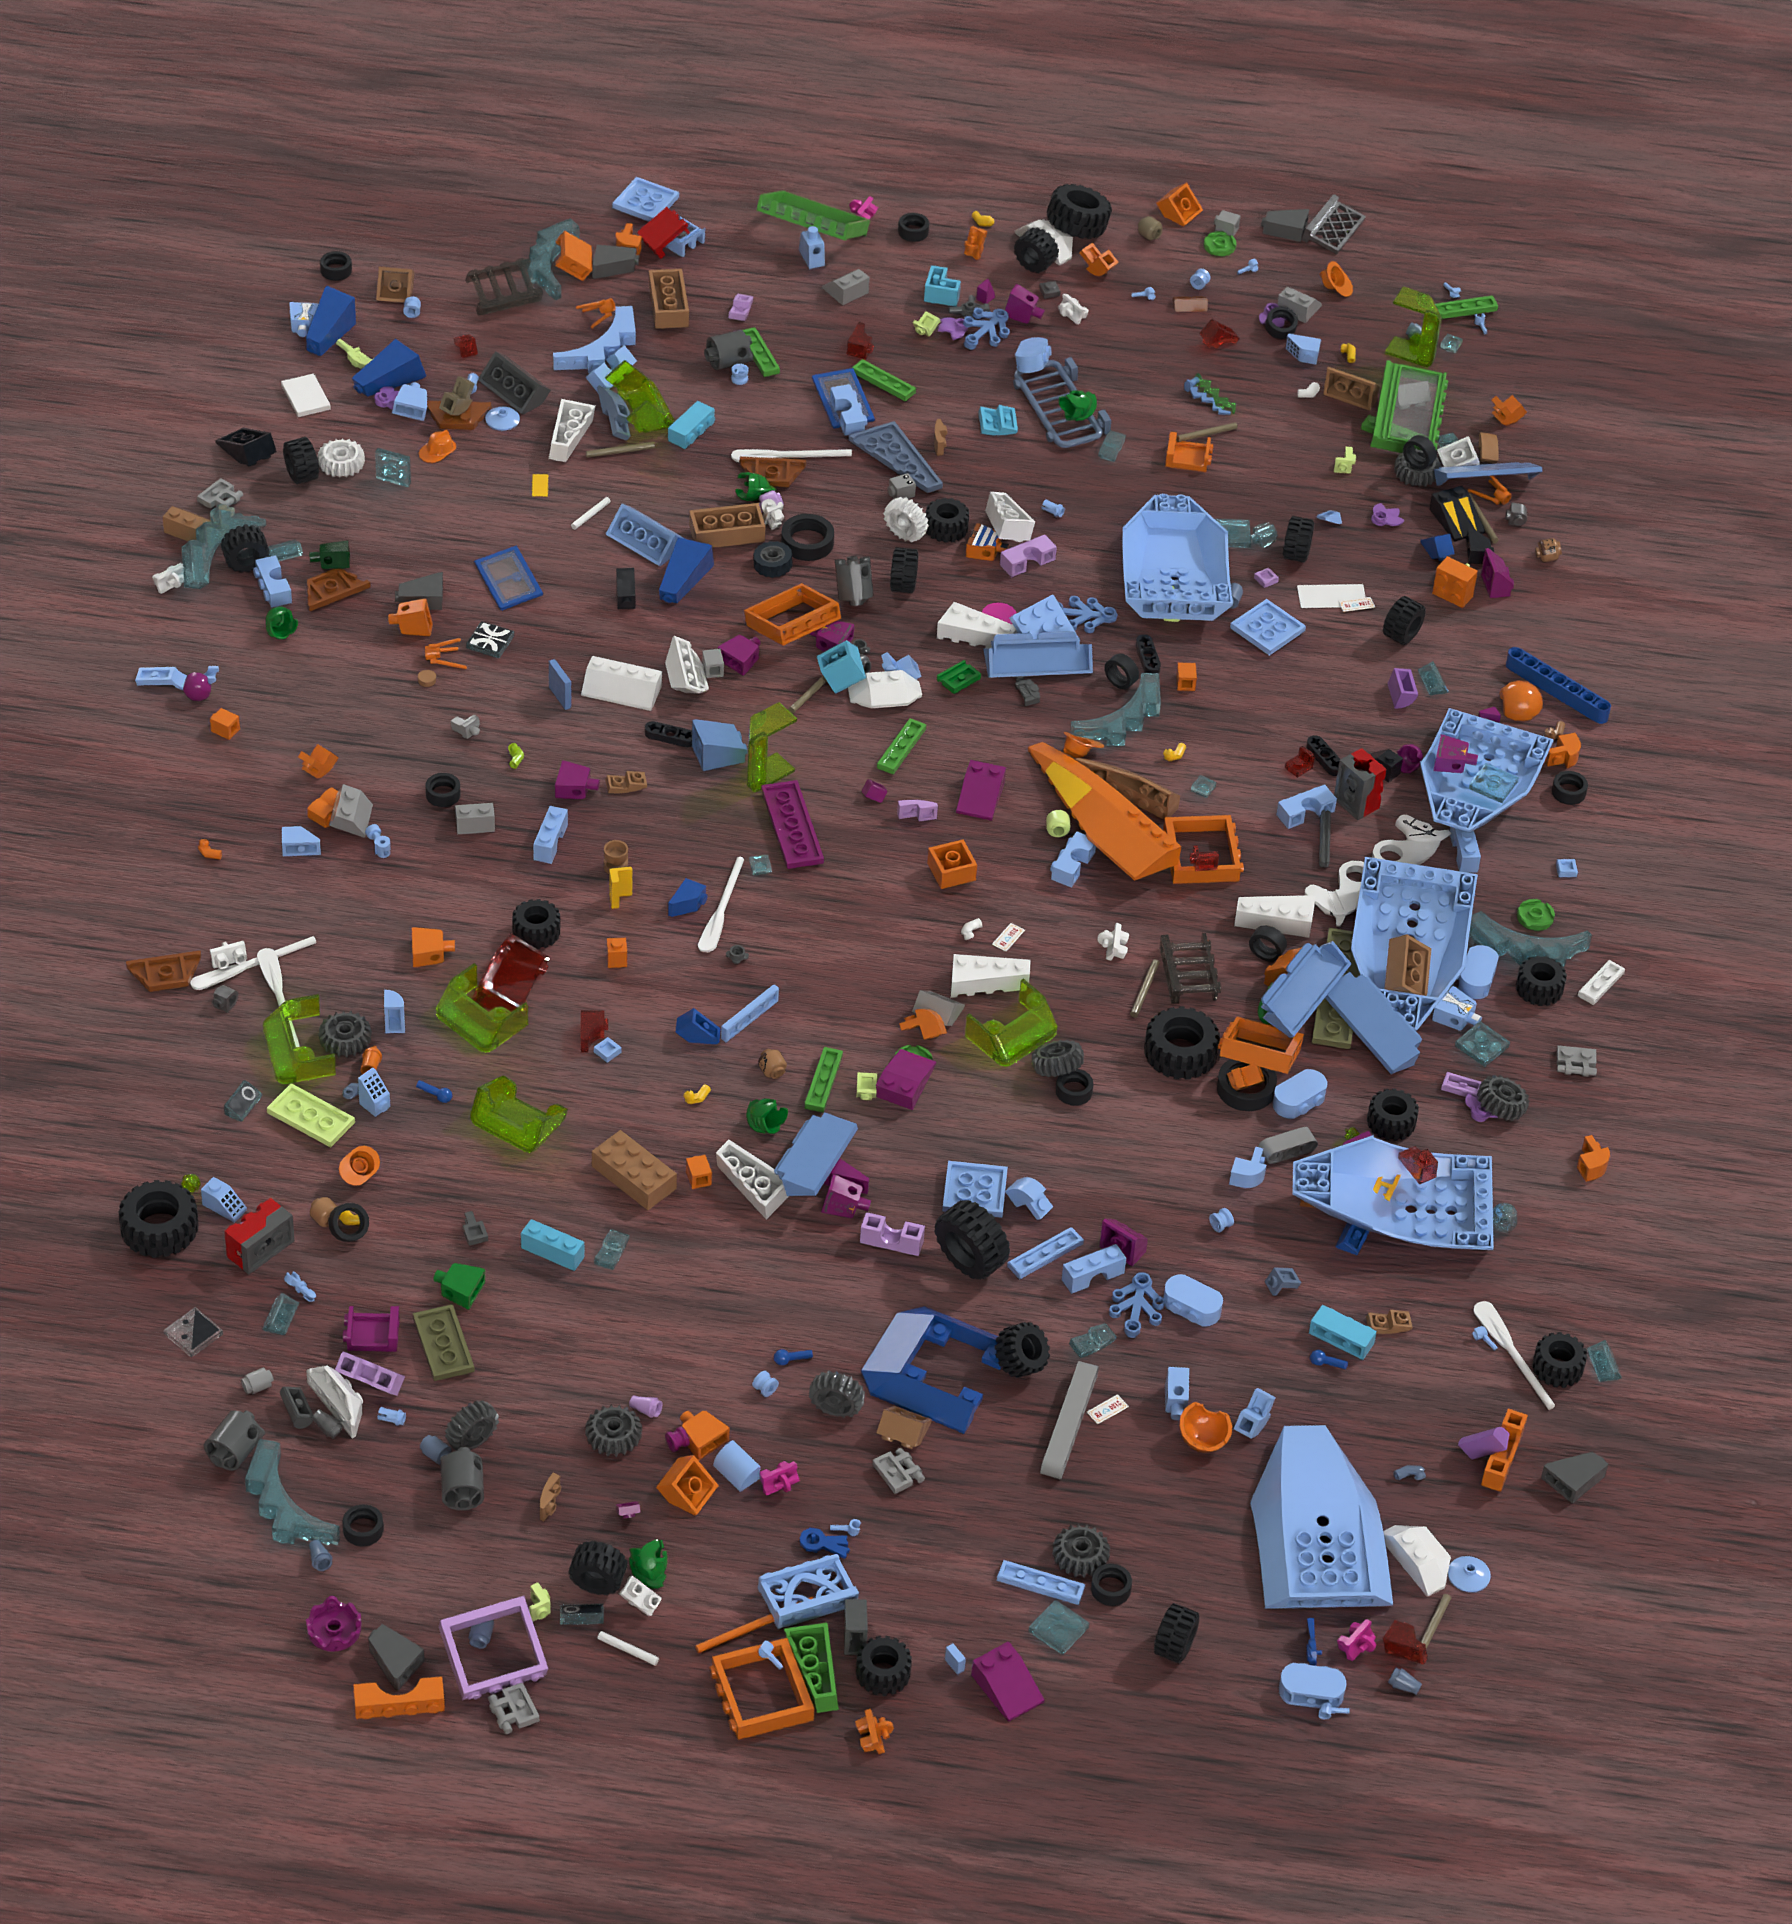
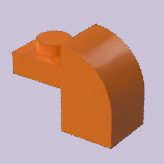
M626 223L621 233L616 232V246L637 248L636 255H640L642 236L633 235V224Z
M1093 243L1079 252L1089 265L1086 269L1095 276L1104 275L1119 263L1110 250L1101 254Z
M1513 395L1504 402L1497 396L1491 400L1495 405L1492 414L1503 425L1515 423L1527 413L1522 404Z
M1576 733L1558 736L1556 747L1550 748L1545 759L1547 767L1565 764L1566 768H1570L1577 763L1581 742Z
M319 744L316 745L310 756L303 751L298 756L303 761L302 765L304 766L302 770L316 778H322L326 775L339 758Z
M916 1009V1015L905 1017V1021L899 1023L901 1031L920 1026L924 1040L947 1034L941 1016L930 1009Z
M1255 1065L1236 1068L1227 1073L1231 1087L1236 1091L1265 1081L1261 1068Z
M1592 1135L1586 1136L1582 1146L1584 1154L1579 1156L1577 1169L1587 1182L1598 1179L1605 1174L1610 1158V1150L1608 1147L1601 1149L1599 1142H1596Z

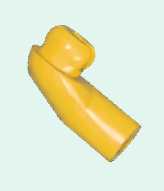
M1350 343L1342 344L1341 352L1347 354V362L1354 363L1356 358L1355 347Z
M344 1211L339 1215V1219L347 1226L360 1225L358 1215H353L350 1211Z

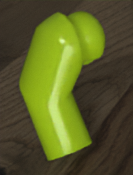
M512 743L508 746L512 756L509 765L516 769L523 760L524 753L516 743Z

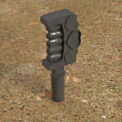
M1014 676L1016 679L1015 688L1019 689L1023 696L1024 705L1029 706L1040 703L1038 686L1031 679L1024 680L1023 676Z

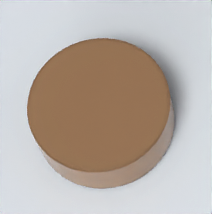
M431 670L421 671L418 674V683L423 687L433 686L436 683L435 672Z

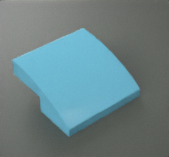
M998 405L997 410L980 406L978 414L981 434L1010 435L1018 432L1015 408Z

